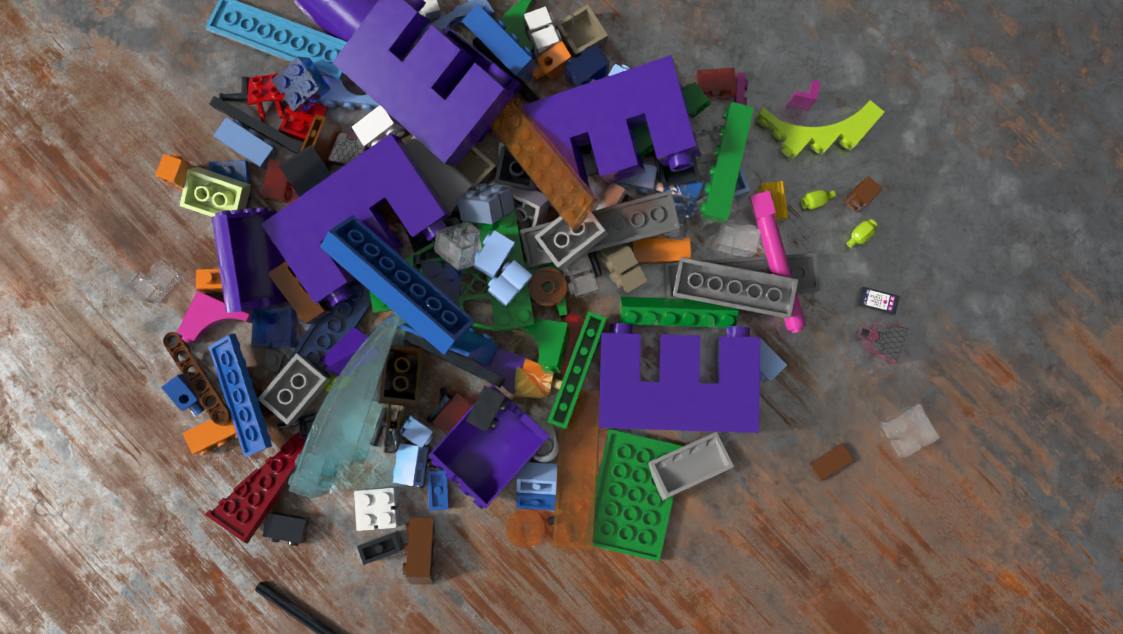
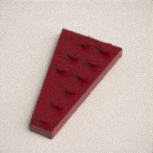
M297 432L280 447V451L275 456H270L265 460L266 463L260 469L256 468L233 489V492L226 499L222 498L218 502L219 505L212 511H207L204 515L242 542L248 544L316 442L308 437L301 438L300 432Z

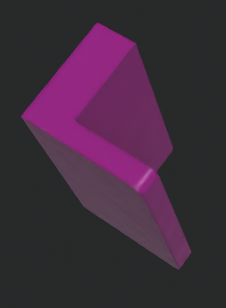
M813 80L804 93L795 91L787 102V106L809 111L818 99L821 81Z

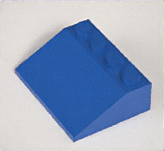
M477 4L462 22L515 76L529 83L536 62L532 58L534 54L526 46L522 48L518 44L520 40L513 33L509 35L505 31L507 27L501 20L495 21L491 17L494 13L486 5L481 7Z
M407 322L401 325V329L424 338ZM470 328L465 336L450 349L490 366L498 344L493 342L494 338L485 334L480 337L476 335V330Z

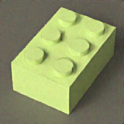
M200 167L187 170L180 206L211 217L215 216V213L218 211L243 209L244 211L251 184Z

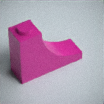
M197 291L177 333L182 335V340L193 343V341L201 342L210 329L222 322L241 320L252 323L255 316L244 311L227 313L224 302Z

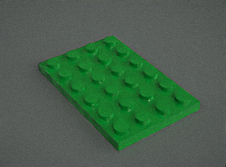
M608 429L583 544L659 562L674 496L662 500L648 463L684 446Z

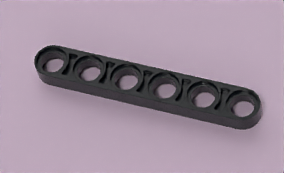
M213 96L209 102V105L232 119L238 120L243 125L297 154L300 152L302 144L218 97Z
M407 332L404 340L418 348H424V351L499 388L502 387L505 381L503 377L451 351L443 355L425 338L411 332Z

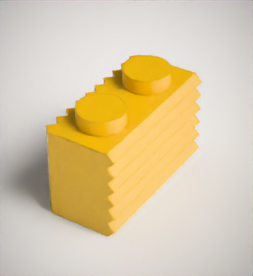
M784 181L761 183L758 189H756V194L770 191L777 222L786 221L788 219Z

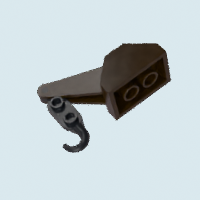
M384 344L377 385L378 403L387 404L383 453L393 454L398 451L401 442L400 426L406 407L417 408L419 405L424 348ZM391 405H398L395 426L390 431Z

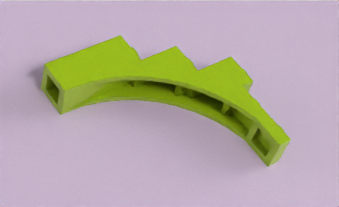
M869 100L861 110L846 120L821 127H804L786 123L777 119L764 107L755 118L762 127H767L772 131V135L776 139L783 141L779 147L782 149V153L786 157L794 159L807 143L810 144L814 152L823 154L836 139L839 140L841 146L852 150L883 115L884 111Z

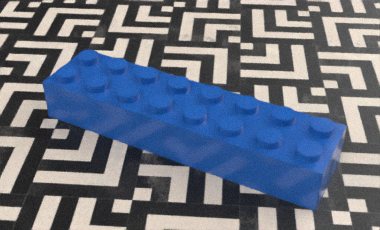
M354 215L329 230L320 248L443 355L462 339L474 324L475 320Z

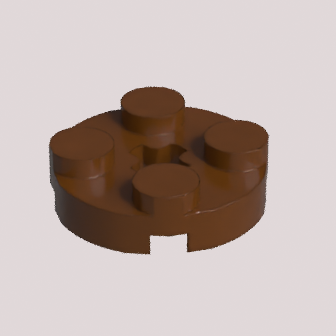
M545 267L532 275L528 282V290L533 301L541 306L550 307L559 304L565 297L567 283L564 276L557 269ZM546 282H550V286H553V289L549 290V292H545V289L542 288V285H546Z

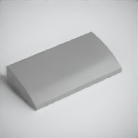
M413 136L406 144L407 149L450 213H455L459 208L457 199L463 196L466 191H470L474 184L452 165L444 164Z
M717 432L648 463L662 500H666L734 467Z

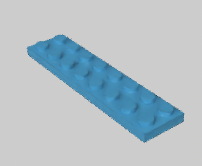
M219 0L205 27L210 32L339 81L344 76V73L332 62L346 45V41L242 2Z

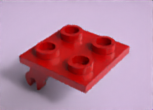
M287 73L249 77L247 103L248 105L256 104L261 122L266 121L263 102L273 100L276 103L279 118L284 119L285 114L282 101L286 100Z

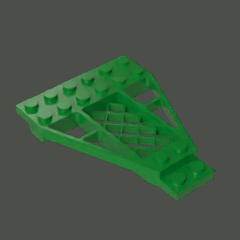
M515 211L502 216L501 219L493 224L467 222L405 259L413 266V255H423L449 240L451 255L421 260L423 267L432 266L427 273L421 270V273L425 275V278L428 277L435 282L436 287L439 285L447 291L446 296L449 294L455 296L456 298L451 300L455 304H459L463 311V304L466 302L490 299L494 326L474 323L471 327L497 333L534 326L528 284L505 307L490 293H484L487 288H490L488 284L493 278L486 275V282L479 277L482 273L481 271L476 275L468 269L473 262L472 259L476 252L457 255L454 252L452 237L477 224L481 248L483 249L485 246L483 244L484 239L488 234L492 235L495 230L515 242L514 248L501 269L507 262L512 263L514 260L525 269ZM470 260L466 267L457 261ZM451 263L446 270L438 265ZM454 264L463 269L457 278L449 273ZM435 267L444 272L438 281L430 276ZM501 269L496 275L497 278L503 273ZM465 272L474 277L469 286L460 280ZM446 275L455 280L449 289L441 284ZM477 279L486 285L480 294L471 288ZM457 283L466 288L461 297L452 292ZM469 290L475 294L471 296H465ZM370 291L374 314L393 311Z

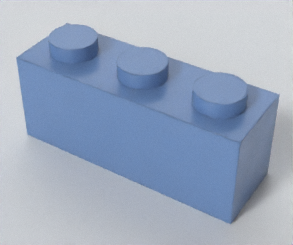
M226 117L213 136L265 171L278 153L273 148L275 145L267 139H264V141L258 138L259 134L250 128L248 131L242 128L244 125L238 120L233 119L231 121Z

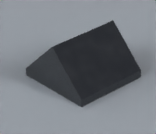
M502 146L494 184L532 191L537 169L534 152Z

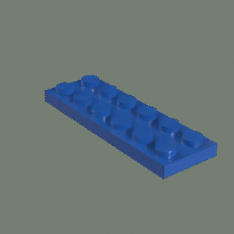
M236 333L229 334L208 347L244 458L272 447V443L252 385V379L246 367V361L240 349V342L237 340Z

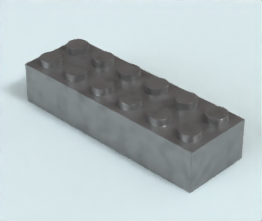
M680 257L673 296L790 319L798 279Z

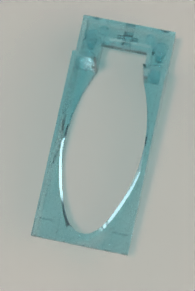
M395 312L391 313L366 339L329 391L311 427L303 451L296 458L295 465L297 468L295 474L292 473L289 478V491L309 498L329 494L340 463L347 466H353L354 462L364 464L378 418L384 404L378 403L377 386L391 344L404 346V337L408 332L400 328L406 322Z

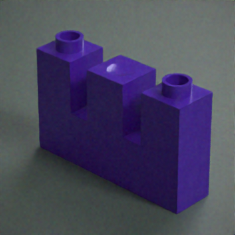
M379 0L332 63L444 164L458 166L515 95L506 86L512 77L494 62L488 69L474 63L452 93L447 96L445 92L473 56L447 33L431 25L409 55L404 58L403 56L431 21L421 11L426 2L424 0Z
M671 55L522 106L543 192L552 200H558L559 206L575 204L582 200L580 193L591 190L579 146L591 143L599 175L608 184L646 173L634 132L635 128L648 124L657 159L664 167L670 165L671 171H680L693 166V157L702 155L679 70Z
M389 134L261 225L314 303L328 300L332 307L352 295L348 286L357 279L320 248L329 230L354 215L394 251L398 252L404 246L378 208L389 202L412 237H420L424 234L428 241L435 239L448 229L444 220L452 214L401 138Z
M612 323L610 324V333H601L599 428L759 433L760 337H750V327H727L726 336H720L717 339L716 384L700 383V335L661 334L659 337L658 382L640 381L641 334H633V324Z

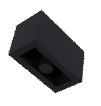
M484 385L466 421L488 433H492L500 423L498 419L501 413H504L509 406V397Z
M273 511L269 512L265 519L262 537H267L270 542L284 540L287 541L288 545L299 546V543L301 544L306 541L310 518Z
M397 530L362 543L357 548L363 565L398 553L404 549Z

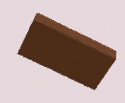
M839 444L809 465L818 479L822 481L853 461L845 446Z

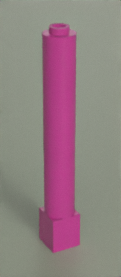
M770 191L748 197L771 274L793 278L775 217L776 212ZM797 291L791 318H784L787 330H791L792 333L802 331L803 326H806Z

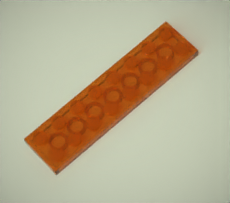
M513 97L490 127L572 230H578L598 199Z
M581 390L567 430L560 427L553 547L593 549L600 391Z

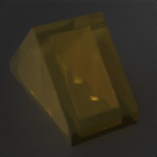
M518 366L516 368L514 397L543 399L545 395L522 368Z

